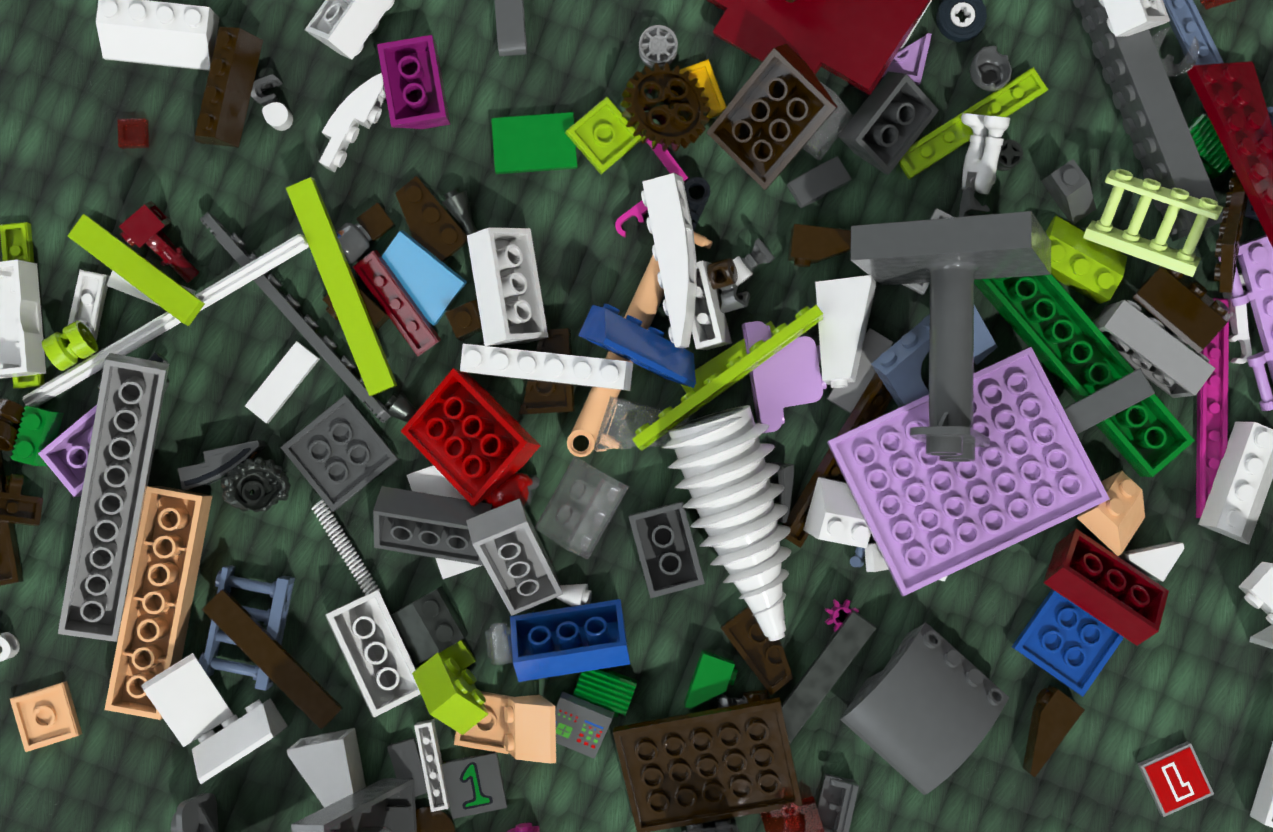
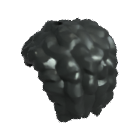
M259 457L254 460L246 459L244 463L238 464L234 470L228 472V477H224L220 482L223 488L222 497L224 501L243 512L252 510L255 513L268 511L279 500L286 501L291 487L290 483H288L289 479L286 473L282 471L281 466L275 465V462L271 459L263 460ZM250 490L254 491L252 495L249 493Z

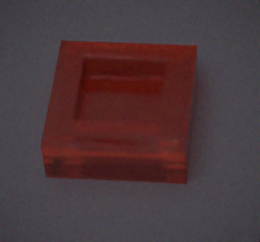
M145 118L118 119V147L121 149L149 148L148 120Z

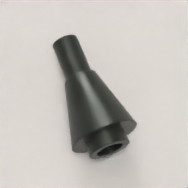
M457 188L444 194L446 200L442 202L443 205L462 224L466 234L470 235L478 232L471 219L472 214L467 191L461 192Z
M403 392L399 396L394 393L385 404V407L388 408L387 412L392 417L407 423L417 412V409Z

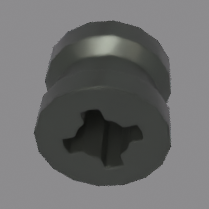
M1011 139L1003 141L997 170L1008 171L1022 160L1023 149L1018 142Z

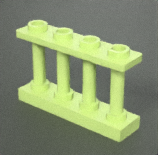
M1111 170L1105 179V183L1114 186L1100 220L1091 221L1086 228L1083 238L1193 277L1201 260L1194 253L1208 218L1218 220L1223 207L1219 206L1218 202L1206 197L1198 199L1189 196V192L1180 188H1172L1171 190L1162 187L1161 183L1149 178L1142 180L1133 177V174L1127 170ZM1125 189L1141 196L1128 229L1122 231L1114 228L1111 223ZM1155 199L1169 204L1155 239L1148 240L1140 237L1139 230L1151 200ZM1181 208L1196 213L1197 216L1183 249L1177 250L1168 247L1166 241Z

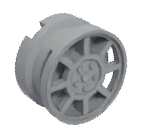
M653 25L647 28L639 40V55L643 63L650 68L657 63L660 69L666 63L671 65L677 55L678 42L676 35L670 28L663 25Z

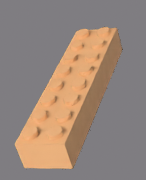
M147 486L105 710L158 720L163 719L143 691L141 685L182 660L213 495L162 486Z

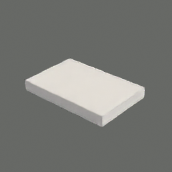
M193 653L141 685L143 691L183 747L233 716L232 711Z

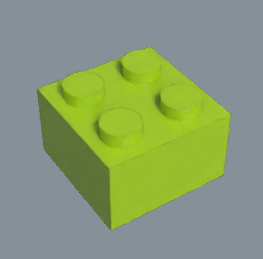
M437 652L412 673L429 714L458 733L464 735L488 715L484 705L486 699L474 684L476 682L475 676L469 669L463 670L453 658L449 657L447 659Z

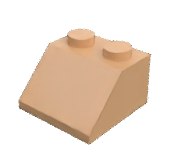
M1123 471L1101 481L1110 500L1090 508L1077 516V519L1117 556L1123 553L1145 518L1143 491Z
M541 695L508 697V706L504 708L505 722L508 723L509 734H505L504 739L506 751H509V754L516 760L556 763L555 705Z

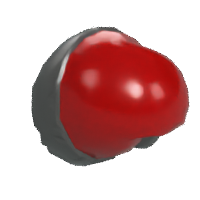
M516 472L488 495L484 501L492 504L493 510L520 499L526 510L532 500V490L539 486L540 479L536 475L531 474L528 476L525 473Z

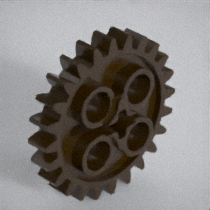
M655 63L651 70L646 65L641 72L636 71L634 76L627 82L626 88L622 93L624 99L620 106L626 108L622 113V117L630 118L626 127L636 128L633 133L634 137L639 134L643 135L642 144L650 140L652 141V149L661 144L663 152L668 149L669 145H671L674 152L678 150L680 144L686 149L691 142L695 143L706 129L704 126L709 122V118L706 116L711 109L705 105L709 98L701 97L705 88H696L695 84L698 79L695 78L690 81L688 79L689 71L682 75L679 73V66H676L671 71L669 64L666 63L661 70L659 65ZM671 90L676 91V92L678 93V95H675L674 93H672ZM645 93L651 95L653 99L648 98ZM678 115L684 117L686 121L681 120ZM652 119L658 120L661 125L654 123Z

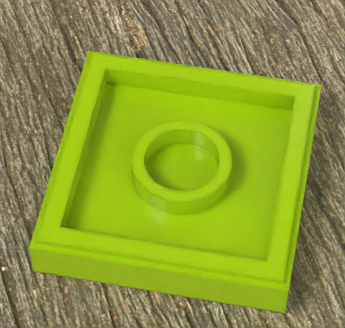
M608 97L604 98L565 132L601 175L643 139L640 134L635 137L633 136L635 128L626 127L628 120L622 117V113Z

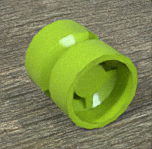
M79 320L64 327L62 334L55 332L42 340L45 354L52 364L61 371L75 365L78 362V357L85 359L99 350L93 334Z

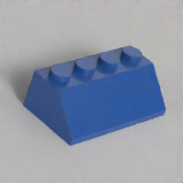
M605 303L603 307L592 305L578 336L667 380L691 388L695 387L694 353L684 348L675 347L671 340L668 341L663 338L664 332L649 326L647 330L641 327L642 321L627 315L626 319L618 315L620 310Z

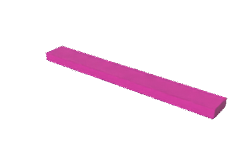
M1212 298L1214 301L1216 299L1220 300L1229 308L1228 299ZM1229 321L1201 352L1209 359L1208 363L1216 369L1197 393L1196 518H1201L1228 444Z

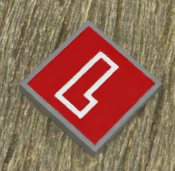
M1188 741L1137 764L1156 807L1163 817L1214 795L1194 748Z

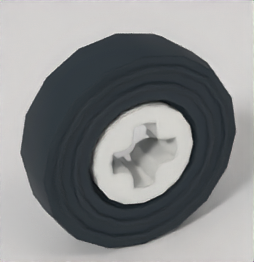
M943 0L936 14L937 26L941 34L949 40L955 42L969 41L976 37L984 28L987 19L986 7L982 0ZM961 10L965 16H968L963 23L960 22L959 17L955 16Z

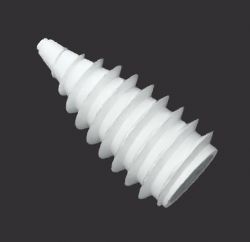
M747 405L709 414L678 425L668 431L671 439L661 448L675 450L678 459L668 468L681 469L684 479L674 488L688 489L692 496L682 508L696 509L700 516L690 527L704 528L709 537L699 546L714 547L718 553V556L710 565H723L730 575L723 583H734L742 594L738 599L746 601L763 634L768 637L769 641H776L785 637L784 632L786 631V616L783 606L786 594L782 590V582L788 577L789 572L781 568V562L791 554V549L780 546V541L789 535L791 529L788 526L777 524V520L788 511L786 505L774 503V498L784 491V486L770 483V477L780 469V466L766 463L764 458L773 451L775 446L773 444L760 443L759 436L769 428V425L755 423L751 408Z

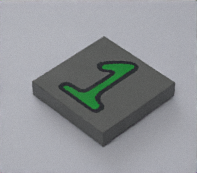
M489 752L442 763L452 819L508 807L497 752Z

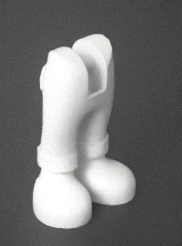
M962 113V123L973 130L964 160L962 190L972 187L978 193L989 194L996 180L1001 145H1003L1004 141L1001 137L1010 124V118Z

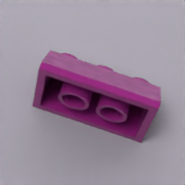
M427 35L377 44L391 127L428 129L450 125L438 50L433 36Z

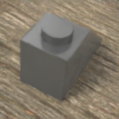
M1074 159L1041 180L1072 225L1096 210L1090 182Z

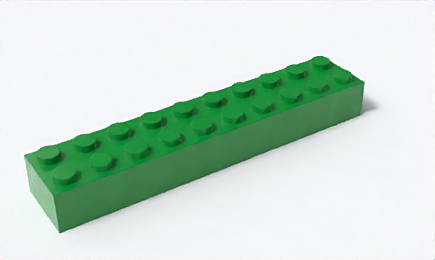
M1052 274L974 280L977 288L1026 345L1032 347L1035 355L1076 402L1135 371ZM1155 394L1096 424L1140 477L1155 476L1195 441Z

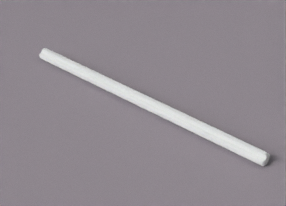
M297 234L196 294L195 296L205 303L201 310L307 249L309 245L306 238L301 234ZM165 312L25 395L22 399L25 406L39 407L103 369L105 358L109 353L125 356L181 322L170 313Z

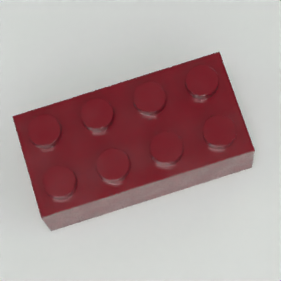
M1074 529L1056 544L1043 582L1136 646L1159 632L1169 590L1078 529Z

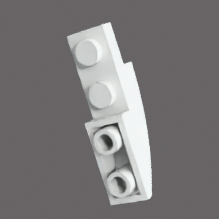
M382 73L372 77L353 91L336 109L324 127L322 133L330 141L319 163L326 169L335 173L337 167L340 168L344 164L347 157L346 150L350 142L354 143L358 137L359 124L370 129L372 123L375 124L379 120L382 112L380 107L386 99Z

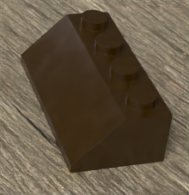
M219 27L197 121L195 142L239 148L263 44L262 39L241 28Z

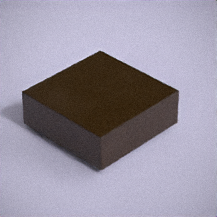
M378 202L356 218L373 242L396 226Z

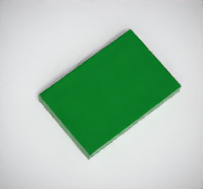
M573 112L491 118L496 174L578 169L576 145L565 134L566 130L574 125Z

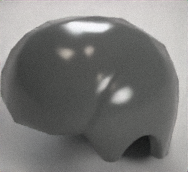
M996 46L983 47L974 56L969 72L971 80L978 87L986 91H997L1002 89L1010 80L1012 68L1008 61V55L1000 54Z

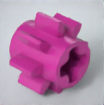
M834 599V606L831 609L825 608V611L830 614V618L825 623L827 625L834 623V632L843 623L836 619L839 617L838 611L842 610L848 613L844 616L845 619L852 610L857 613L859 612L857 608L849 609L850 601L847 599L843 605Z

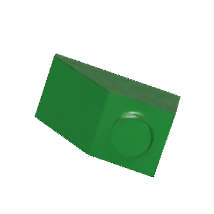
M702 650L684 701L685 707L691 709L726 692L728 684L733 685L738 670L734 669V661Z

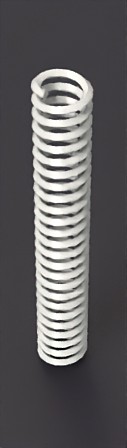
M323 499L312 507V510H315L314 514H317L316 517L319 518L321 525H324L323 529H326L325 532L328 533V536H331L330 540H333L332 543L338 548L337 551H341L339 555H343L342 559H345L346 566H350L348 570H352L351 573L354 574L355 581H359L358 585H361L362 592L368 595L376 590L380 591L379 588L376 589L378 585H374L376 581H372L373 577H370L371 574H367L369 570H365L366 566H363L364 562H361L362 559H357L359 555L354 556L357 554V551L352 552L355 548H350L352 544H348L350 540L345 541L348 536L343 537L345 535L344 532L341 533L343 529L336 531L341 525L334 527L338 524V521L334 522L336 518H332L334 514L327 516L332 510L325 512L329 507L323 508L327 504L323 503L320 505L324 502Z

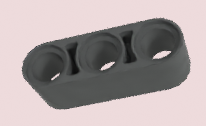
M494 0L499 56L527 55L524 0Z

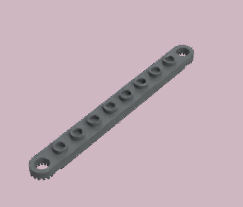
M209 211L200 218L203 225L207 229L211 228L209 231L241 267L258 258L254 253L249 255L243 248L246 243L235 232L231 235ZM264 273L253 280L355 395L365 403L373 415L376 413L375 417L379 421L385 423L392 417L387 412L388 409L375 395L369 396L362 377L359 378L353 371L356 366L345 355L341 357L334 350L337 348L335 342L328 335L323 337L316 330L319 327L317 322L309 314L304 316L298 310L301 306L300 303L291 294L286 296L281 291L280 287L283 285L272 273L269 275Z

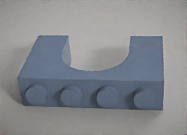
M974 305V363L977 365L993 352L997 345ZM930 314L871 363L899 408L929 394L921 378V366L926 354L929 352Z

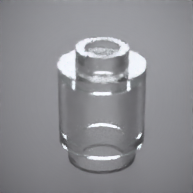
M507 623L490 624V629L485 631L487 656L491 658V664L512 663L511 627H507Z

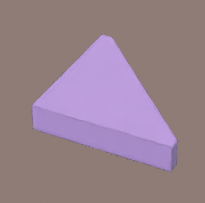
M927 33L924 37L898 51L882 77L888 71L904 73L916 85H919L932 34Z

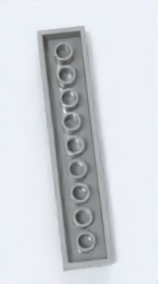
M109 353L105 358L58 634L118 641L169 370V364L113 353Z

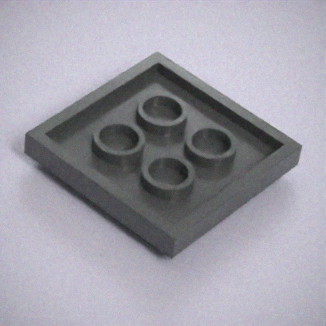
M347 395L340 398L280 447L332 512L338 510L399 460Z

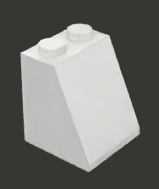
M355 728L301 738L287 749L288 757L324 808L366 787Z

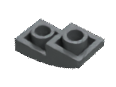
M837 156L787 184V187L799 207L803 208L822 199L827 193L848 184L851 181V177Z

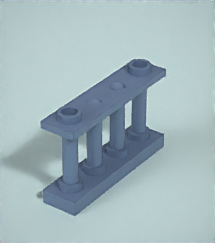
M236 566L222 567V571L218 572L215 586L218 587L217 594L222 589H226L230 593L231 587L269 594L270 598H273L271 609L267 611L243 607L255 620L262 621L265 625H268L267 632L281 645L295 578L282 576L277 578V582L274 581L272 584L234 576ZM211 620L205 653L203 652L199 659V663L207 675H213L216 669L252 676L253 680H256L255 689L266 691L271 688L274 682L257 665L217 658L220 642L236 644Z

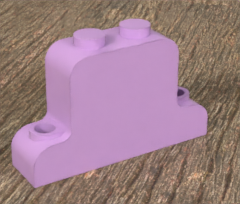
M754 321L742 324L747 355L750 353L749 348L760 340L766 342L772 337L770 326H766L763 322ZM808 336L798 337L749 373L757 423L769 425V428L764 433L777 431L785 423L783 408L817 402L823 395V389L827 388V384L822 381V373H820L819 362H821L820 345L816 346L815 341Z

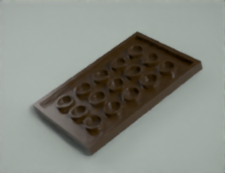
M780 697L613 728V735L637 832H652L802 806V798Z

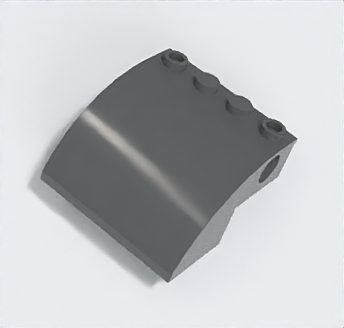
M925 622L907 633L882 671L865 680L840 720L918 791L926 795L945 781L973 753L996 722L1009 697Z

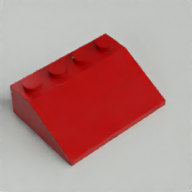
M454 368L401 430L412 444L474 507L521 469L541 446L469 373L461 372Z

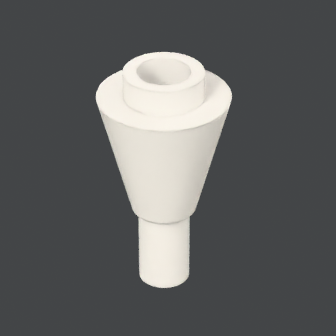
M588 584L560 585L563 595L556 597L558 600L572 607L590 604L592 591L588 590Z

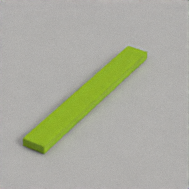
M309 177L287 187V193L369 396L397 386L315 179Z

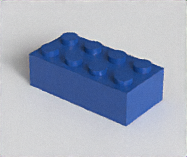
M621 599L510 616L512 658L518 682L630 665Z

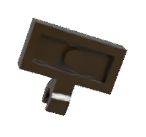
M7 475L5 481L6 493L0 492V522L39 526L43 498L21 495L24 475Z

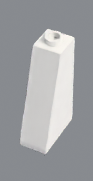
M872 275L815 282L817 306L823 312V320L818 323L822 381L827 385L831 384V388L848 387V383L855 382L876 288V282Z

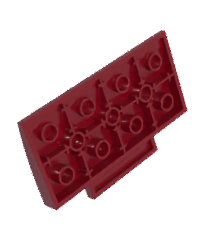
M786 0L706 1L725 11L714 28L713 34L762 63L773 48L787 44L808 64L815 75L820 67L871 95L931 0H795L793 3Z

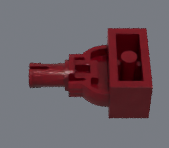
M152 201L147 202L119 226L123 230L120 233L121 236L131 246L136 244L140 248L146 243L163 259L160 263L162 266H170L186 283H189L199 274V271L182 255L183 248L181 246L177 248L162 231L171 222L168 217Z

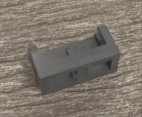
M825 773L813 825L814 830L819 832H849L859 788L855 780Z

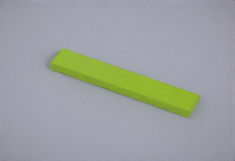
M1033 67L1006 84L1002 89L993 92L962 113L1008 117L1048 91V88ZM962 113L912 144L898 162L909 180L970 141V135H973V130L962 123Z
M83 214L68 234L70 239L183 324L189 326L205 305L203 301L87 215Z
M23 222L0 225L2 260H22L34 263L31 224ZM44 374L12 377L13 389L40 387L45 384Z

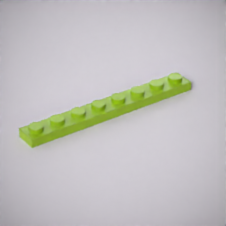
M817 305L811 309L807 306L795 315L796 320L788 326L786 323L778 326L772 332L774 336L766 342L763 340L756 342L749 348L750 353L741 359L740 356L734 358L726 365L728 369L722 374L718 375L715 373L703 382L704 387L697 392L691 390L680 399L682 403L674 409L672 406L664 409L658 414L659 419L652 425L646 423L635 431L636 436L632 438L636 446L641 451L650 446L670 429L676 427L823 320V312Z

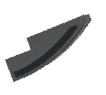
M257 440L204 451L205 463L178 468L182 490L204 487L227 477L228 472L234 470L238 464L244 463L246 459H254L266 447V442Z

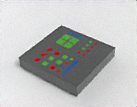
M562 691L555 708L556 743L595 759L613 719L614 712Z

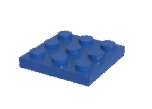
M1051 589L1012 645V648L1083 697L1124 637Z

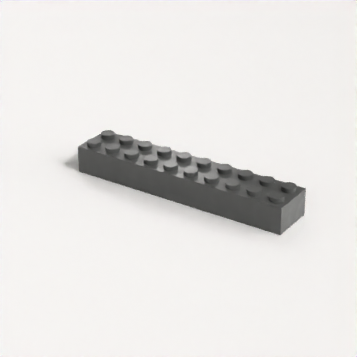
M1072 0L1075 7L1079 8L1083 17V28L1086 33H1089L1093 42V53L1100 60L1103 67V78L1110 85L1113 92V103L1120 110L1123 117V128L1130 135L1134 144L1133 153L1140 160L1144 169L1143 178L1156 180L1161 183L1162 187L1171 190L1172 188L1186 190L1189 192V196L1198 199L1206 197L1218 202L1149 29L1130 36L1115 37V34L1110 31L1107 25V18L1109 17L1106 9L1099 0ZM1153 199L1156 209L1161 212L1164 218L1169 204ZM1180 208L1169 234L1172 242L1189 235L1197 216L1196 213ZM1221 212L1218 220L1208 218L1204 229L1221 223L1223 212Z

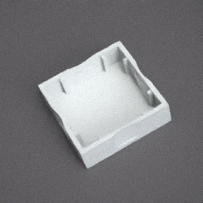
M22 260L0 262V379L46 374L45 353L42 347L43 329L37 264Z

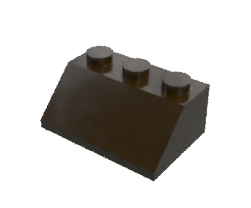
M1160 266L1142 284L1133 296V299L1197 353H1201L1228 323L1231 314L1228 313L1229 308L1220 300L1216 299L1214 301L1206 294L1207 290L1197 281L1192 283L1184 276L1185 274Z

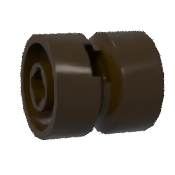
M2 398L0 399V450L11 451L13 445L16 444L15 440L18 439L16 435L19 433L18 429L21 428L19 424L22 423L21 418L24 417L22 413L25 412V409L16 402Z

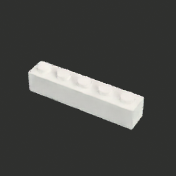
M434 719L417 722L414 727L431 812L448 809L450 804Z

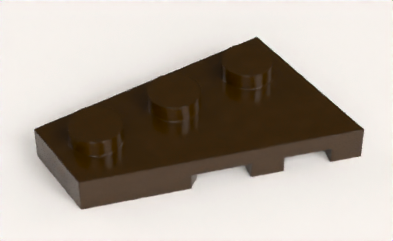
M417 176L395 193L413 239L439 260L445 262L468 242L467 235Z

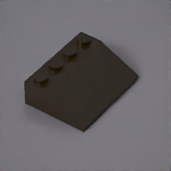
M787 44L773 48L706 133L766 190L838 106L808 64Z

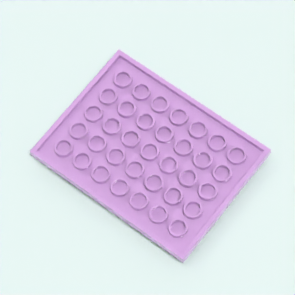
M1032 347L974 373L973 429L990 438L989 447H975V461H940L939 456L926 454V443L910 436V428L929 427V394L827 442L902 596L1110 500Z

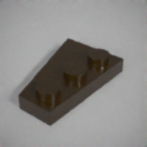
M569 328L547 330L548 338L538 341L537 352L572 355L571 329ZM529 380L527 382L526 394L519 415L575 412L573 384Z
M749 606L720 627L770 695L793 679L780 639L769 641L768 637L763 634Z

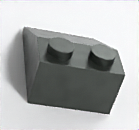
M442 586L390 615L414 666L434 656L437 652L439 653L459 642L468 635Z

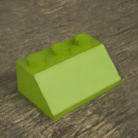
M1054 216L1045 232L1051 240L1052 276L1057 281L1098 304L1110 301L1124 277L1127 256L1115 249L1084 239V231L1060 217Z

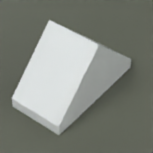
M1172 541L1123 552L1120 558L1153 580L1163 582L1184 550V544Z

